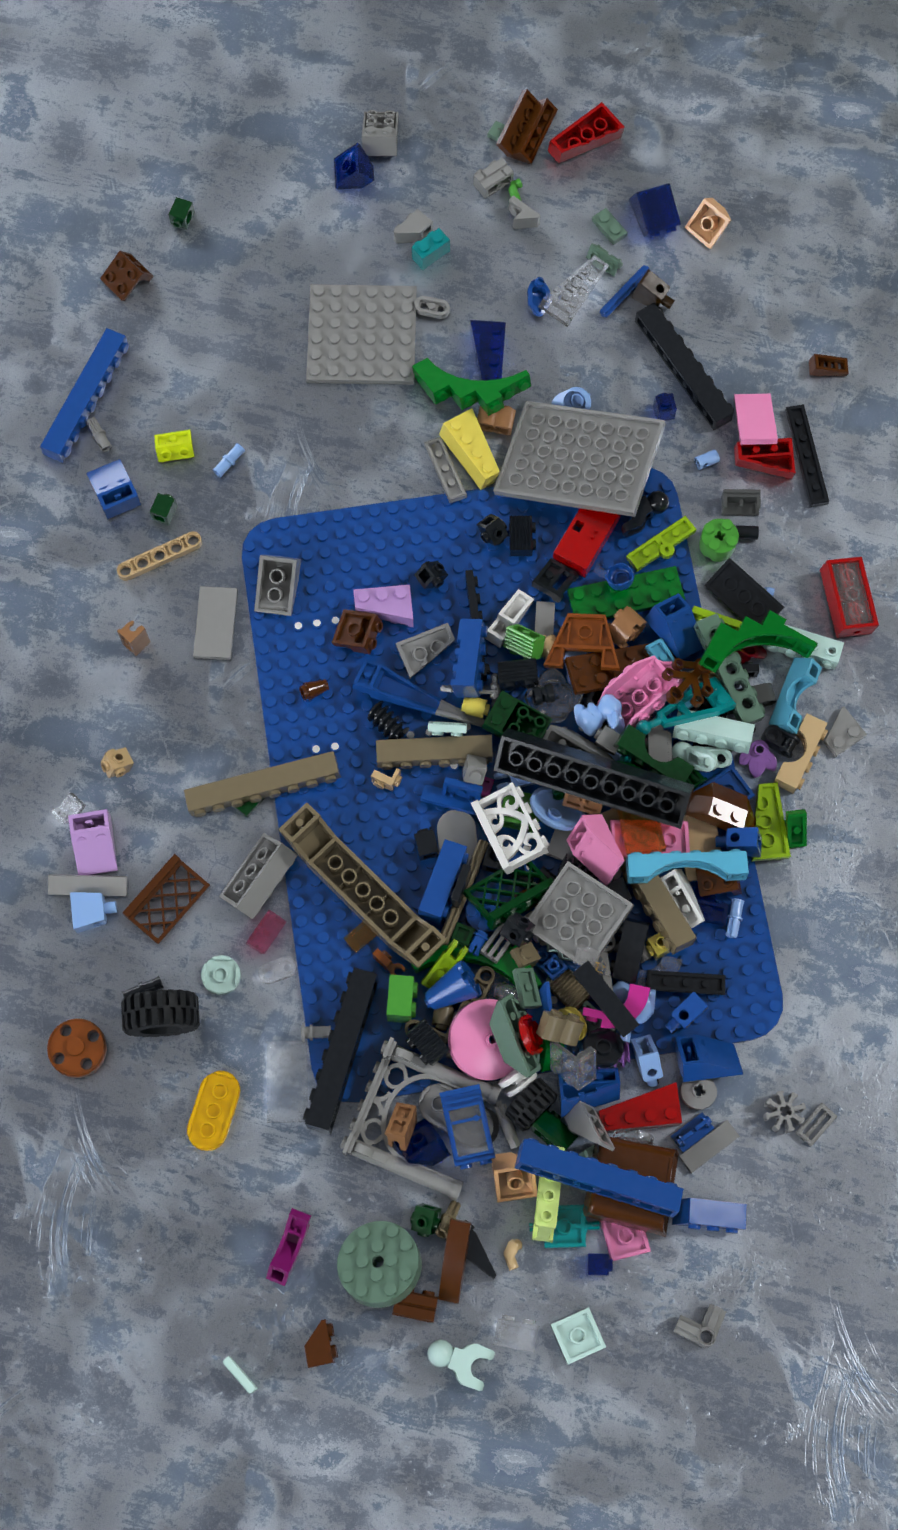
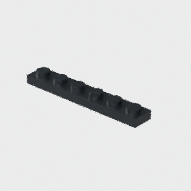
M465 570L470 618L483 619L482 610L478 611V605L481 604L480 594L476 593L475 587H478L477 576L473 575V570ZM487 646L486 655L482 656V662L485 664L484 673H481V680L483 682L487 681V675L490 674L489 663H485V657H488Z

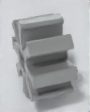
M778 1091L774 1094L777 1103L769 1098L764 1104V1107H768L774 1110V1112H766L763 1115V1119L766 1122L771 1118H776L777 1120L774 1126L771 1127V1130L774 1132L779 1131L780 1125L783 1122L786 1130L785 1134L791 1133L795 1130L791 1121L800 1126L805 1120L804 1117L801 1118L794 1114V1112H803L806 1106L805 1103L793 1107L792 1103L798 1095L794 1092L790 1093L787 1102H785L784 1091ZM786 1108L788 1110L786 1113H789V1115L782 1116V1111L780 1110Z

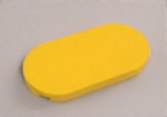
M213 1072L206 1076L200 1085L187 1126L189 1140L199 1150H215L227 1138L241 1092L239 1082L229 1072Z

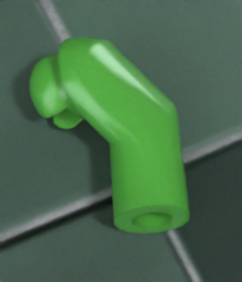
M519 178L511 181L508 191L511 197L514 195L522 201L518 188H521L523 184Z

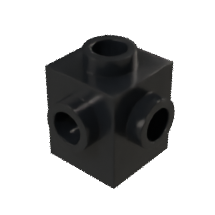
M489 514L476 524L481 532L480 537L485 543L495 546L501 544L509 536L505 522L493 514Z
M427 561L421 565L414 576L424 589L442 586L448 574L439 561Z
M515 912L506 920L500 935L509 940L511 944L520 947L525 942L528 944L534 936L532 932L536 925L530 922L528 918Z

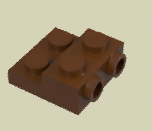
M344 609L331 643L334 646L351 648L353 652L370 654L371 650H374L377 646L376 636L383 629L382 620L377 614Z

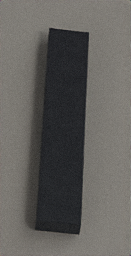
M804 404L786 407L785 411L810 507L828 505L829 498Z

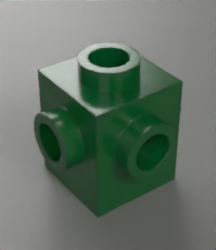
M424 1203L416 1205L415 1211L410 1218L411 1230L416 1231L417 1235L422 1237H429V1235L435 1234L441 1222L442 1208Z

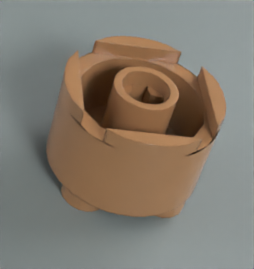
M626 606L623 610L619 609L613 616L615 620L612 623H608L613 643L619 648L628 647L627 642L634 641L646 627L647 621L631 607Z

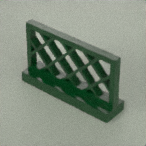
M530 861L526 863L529 871L515 869L514 872L510 873L515 874L514 880L502 879V876L506 874L502 868L467 888L463 894L488 921L487 926L494 930L504 924L515 912L521 914L538 904L554 880L551 877L548 879ZM517 875L528 876V882L516 881ZM530 877L539 878L542 882L539 884L530 883ZM490 882L499 883V888H487V884ZM501 884L513 885L512 891L501 890ZM515 886L526 887L527 890L524 893L515 892ZM475 891L484 892L483 898L474 897L471 893ZM486 893L497 894V901L485 899ZM500 895L510 896L511 900L509 902L499 901ZM484 904L494 905L496 909L488 913L484 908Z

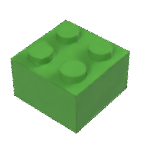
M390 975L386 1013L388 1022L407 1023L412 1018H416L417 1006L416 1002H413V998L418 996V982H414V976Z

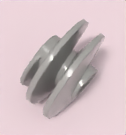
M711 1079L682 1082L680 1097L689 1108L704 1110L715 1101L717 1087ZM698 1087L701 1088L700 1092L703 1093L699 1096H697L696 1091H694V1089L696 1090Z

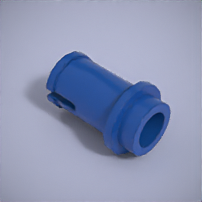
M481 930L474 932V938L468 948V952L471 954L476 947L473 955L477 957L485 941H488V934Z

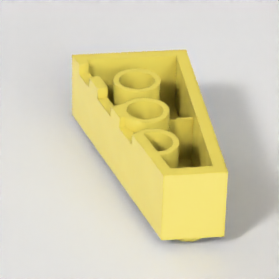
M471 408L444 422L439 433L440 437L478 488L482 490L495 483L500 471L473 409Z

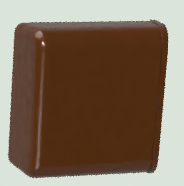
M610 1137L615 1147L613 1151L594 1143L592 1157L598 1159L601 1163H612L620 1169L634 1170L639 1175L645 1177L653 1176L658 1181L664 1183H675L679 1158L677 1149ZM586 1191L583 1214L586 1217L666 1237L669 1222L668 1216Z

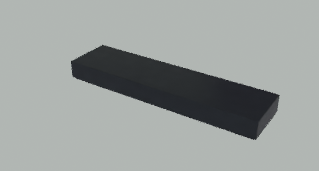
M589 961L573 972V975L623 1037L640 1025Z
M646 970L645 987H649L650 990L655 989L656 991L695 992L696 994L725 995L726 975Z

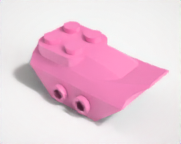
M655 656L639 660L625 667L623 673L611 679L608 686L605 687L601 697L605 694H612L621 702V715L624 718L625 727L630 724L636 728V724L639 721H647L653 712L660 710L667 701L666 693L673 686L678 687L684 679L673 678L671 681H666L662 678V672L666 668L673 669L671 666L672 661H661Z

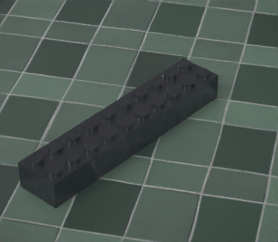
M507 728L501 736L493 770L681 829L685 821L695 786Z

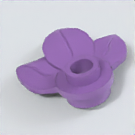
M763 740L752 742L749 753H741L739 756V764L748 765L749 771L754 778L759 777L765 771V768L770 771L776 770V757L769 751L767 743ZM758 746H761L763 749L761 753L756 751Z

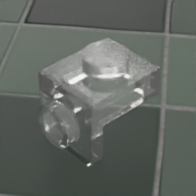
M69 793L58 808H53L51 812L59 823L68 824V816L80 814L86 805L74 793Z

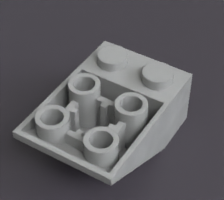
M369 110L364 112L362 156H397L398 112L391 110L385 112Z

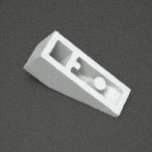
M674 869L660 878L691 929L705 921L693 889L682 869Z

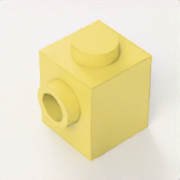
M660 933L648 938L646 941L647 946H645L650 956H653L655 960L671 952L664 946V937Z

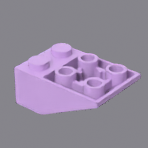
M108 810L69 815L70 835L78 875H96L118 871L112 821Z

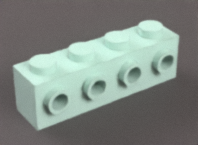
M786 625L818 643L809 658H813L825 669L836 668L844 642ZM763 645L770 652L784 653L785 656L790 658H805L787 648Z
M714 716L676 725L672 737L748 754L755 724Z

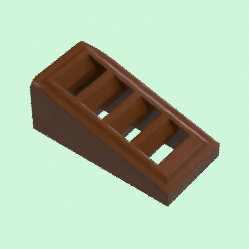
M814 354L809 360L810 375L847 376L849 374L848 360L842 357Z

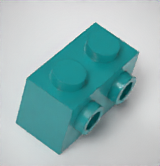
M440 228L429 232L424 239L415 242L412 246V259L422 270H425L450 252V239Z

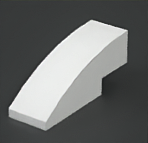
M518 589L499 612L497 619L488 628V635L485 639L501 648L505 641L506 627L519 624L534 598Z

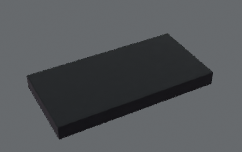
M730 558L704 585L742 620L747 616L761 624L770 610L779 615L785 608Z

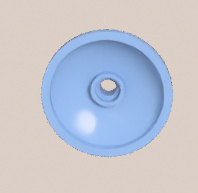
M548 787L536 789L530 797V806L535 816L542 823L556 830L572 831L581 816L585 815L583 811L562 806L564 798L561 800L553 799L552 789Z

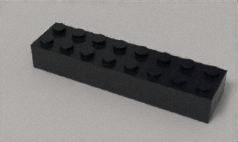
M355 967L353 972L348 973L346 979L348 988L347 991L342 992L340 998L342 1007L340 1011H336L334 1017L336 1026L334 1030H330L328 1036L330 1045L328 1049L324 1050L322 1055L323 1067L322 1069L319 1068L316 1074L317 1086L316 1089L312 1088L310 1093V1108H306L303 1120L308 1129L328 1135L332 1133L379 982L376 973Z

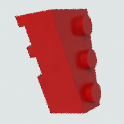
M780 438L777 444L740 445V441H738L734 447L735 465L738 467L792 479L796 473L792 438Z

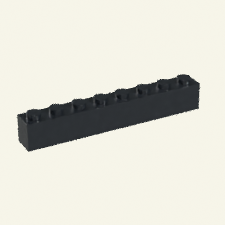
M652 303L636 312L635 323L713 431L732 421L734 414L732 405L726 402L722 391L716 388L711 376L705 373L703 365L699 361L697 362L692 350L686 347L682 336L676 333L671 321H667L663 310L657 307L655 303Z

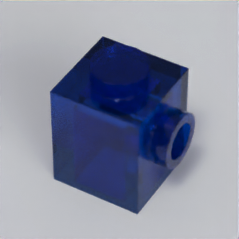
M661 393L655 396L653 408L656 419L665 421L675 419L677 407L673 393Z
M588 1253L586 1255V1276L607 1277L609 1272L613 1271V1260L609 1259V1254Z

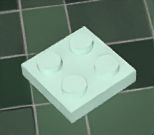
M429 721L428 731L432 732V735L442 736L444 732H450L451 736L461 737L463 733H467V723Z
M589 1307L551 1324L567 1364L606 1348Z

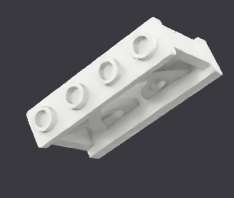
M513 782L487 797L471 803L507 875L514 872L518 867L543 854L549 853L547 849L549 843L544 835L540 836L538 832L541 829L536 818L532 820L530 813L533 812L530 805L522 800V797L525 796L520 786L516 787ZM511 795L515 798L513 805L509 804L508 799L505 803L506 808H502L504 797ZM497 801L496 808L483 809ZM519 806L521 807L523 813L516 811L519 808ZM496 815H499V817H500L499 823H498L497 825H493V824H492L493 819H497V820H498V818H497ZM504 816L513 817L521 821L520 832L516 840L509 835H496L503 827ZM529 825L533 833H528ZM530 839H535L537 846L534 850L526 851L522 848L523 843L525 846H532L528 842ZM509 840L513 845L511 846L509 843L507 847H504L503 842ZM518 851L524 854L519 858L509 862V860L513 858Z

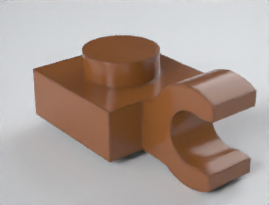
M377 948L372 953L373 958L391 975H396L394 973L396 969H401L405 972V967L402 964L392 963V957L385 950L381 952Z

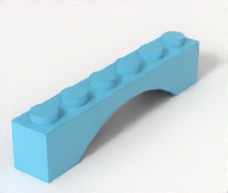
M732 849L721 852V850H711L709 852L693 850L689 853H681V851H672L670 853L654 851L650 854L633 852L628 854L626 858L627 884L648 883L665 871L683 867L707 870L725 881L746 880L749 874L747 852L740 849Z

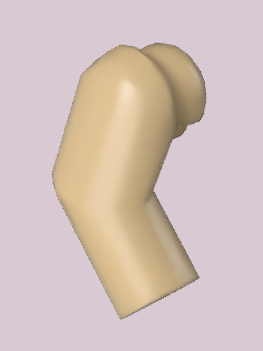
M519 1239L510 1240L503 1253L509 1271L519 1268L515 1258L518 1250L522 1249V1242Z

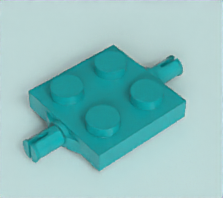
M559 1205L553 1242H544V1248L586 1247L587 1230H600V1226H591L599 1225V1221H587L583 1214L584 1205ZM529 1223V1227H533L534 1223Z

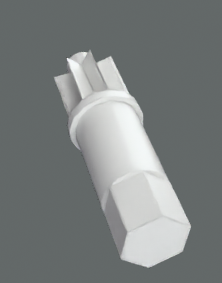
M498 1101L494 1110L509 1148L512 1150L520 1147L514 1125L505 1115L507 1105Z

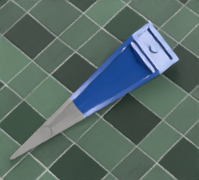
M364 660L353 682L352 689L369 694L370 698L482 727L485 721L482 718L466 715L460 708L421 689L386 666L370 660Z

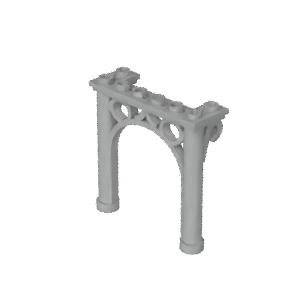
M390 1037L389 1041H384L380 1050V1054L383 1055L381 1062L377 1061L373 1069L375 1077L373 1081H368L365 1091L368 1092L365 1100H360L357 1107L360 1113L357 1119H352L349 1126L352 1132L349 1134V1137L344 1136L340 1146L343 1149L342 1153L346 1156L347 1154L353 1155L449 1196V1199L456 1201L464 1182L408 1160L398 1154L393 1147L389 1146L387 1135H385L389 1108L394 1098L404 1087L418 1080H435L455 1089L480 1084L483 1101L494 1106L501 1087L497 1084L491 1085L482 1080L472 1078L439 1062L434 1066H431L429 1063L425 1065L419 1058L420 1054L398 1046L394 1038ZM391 1060L397 1062L389 1066ZM405 1066L423 1074L408 1078ZM394 1068L401 1069L404 1074V1081L398 1085H392L388 1081V1076ZM384 1079L386 1086L394 1089L392 1093L388 1091L386 1095L378 1097L376 1095ZM387 1100L383 1109V1105L381 1104V1102H385ZM372 1104L378 1107V1116H382L381 1121L377 1118H371L366 1121ZM371 1123L379 1124L382 1132L375 1140H369L365 1136L367 1127ZM360 1134L364 1142L358 1140ZM384 1140L390 1153L372 1145Z

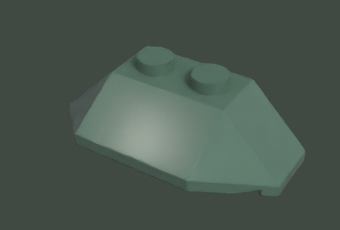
M508 994L497 1001L489 1025L503 1061L525 1077H530L541 1069V1064L539 1063L540 1054L531 1055L525 1048L519 1031V1018L526 1015L527 1012L525 1009H521L519 1001L512 994Z

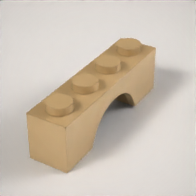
M806 713L796 734L803 745V756L794 762H783L773 783L778 782V787L793 794L796 789H801L805 781L802 776L804 772H809L813 764L810 762L812 756L816 757L820 749L818 742L819 740L823 741L828 732L825 729L828 724L827 722Z

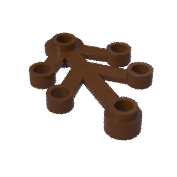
M676 658L671 664L673 669L666 668L662 672V678L666 681H671L673 678L685 679L678 687L673 686L666 693V699L670 704L679 703L684 697L683 692L690 685L693 692L690 702L694 707L702 705L704 702L702 696L709 697L714 690L709 679L711 671L698 664L701 658L695 662ZM683 668H687V669H693L694 671H693V672H684V671H681V670H682ZM700 675L703 683V687L701 689L699 687L698 677Z

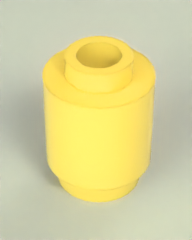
M464 697L461 711L465 712L466 715L483 719L484 715L488 716L490 705L487 704L488 700Z

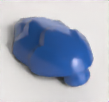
M537 277L529 284L527 296L528 307L532 310L534 316L539 318L550 307L551 301L550 290L544 279Z

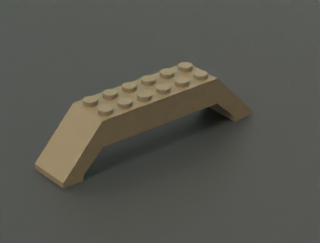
M305 803L278 829L308 868L391 950L415 967L419 968L447 941L434 926L418 917L333 833L321 818V815L308 803Z

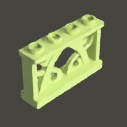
M559 1147L560 1150L565 1151L564 1147ZM539 1176L532 1240L552 1243L554 1229H556L561 1183Z

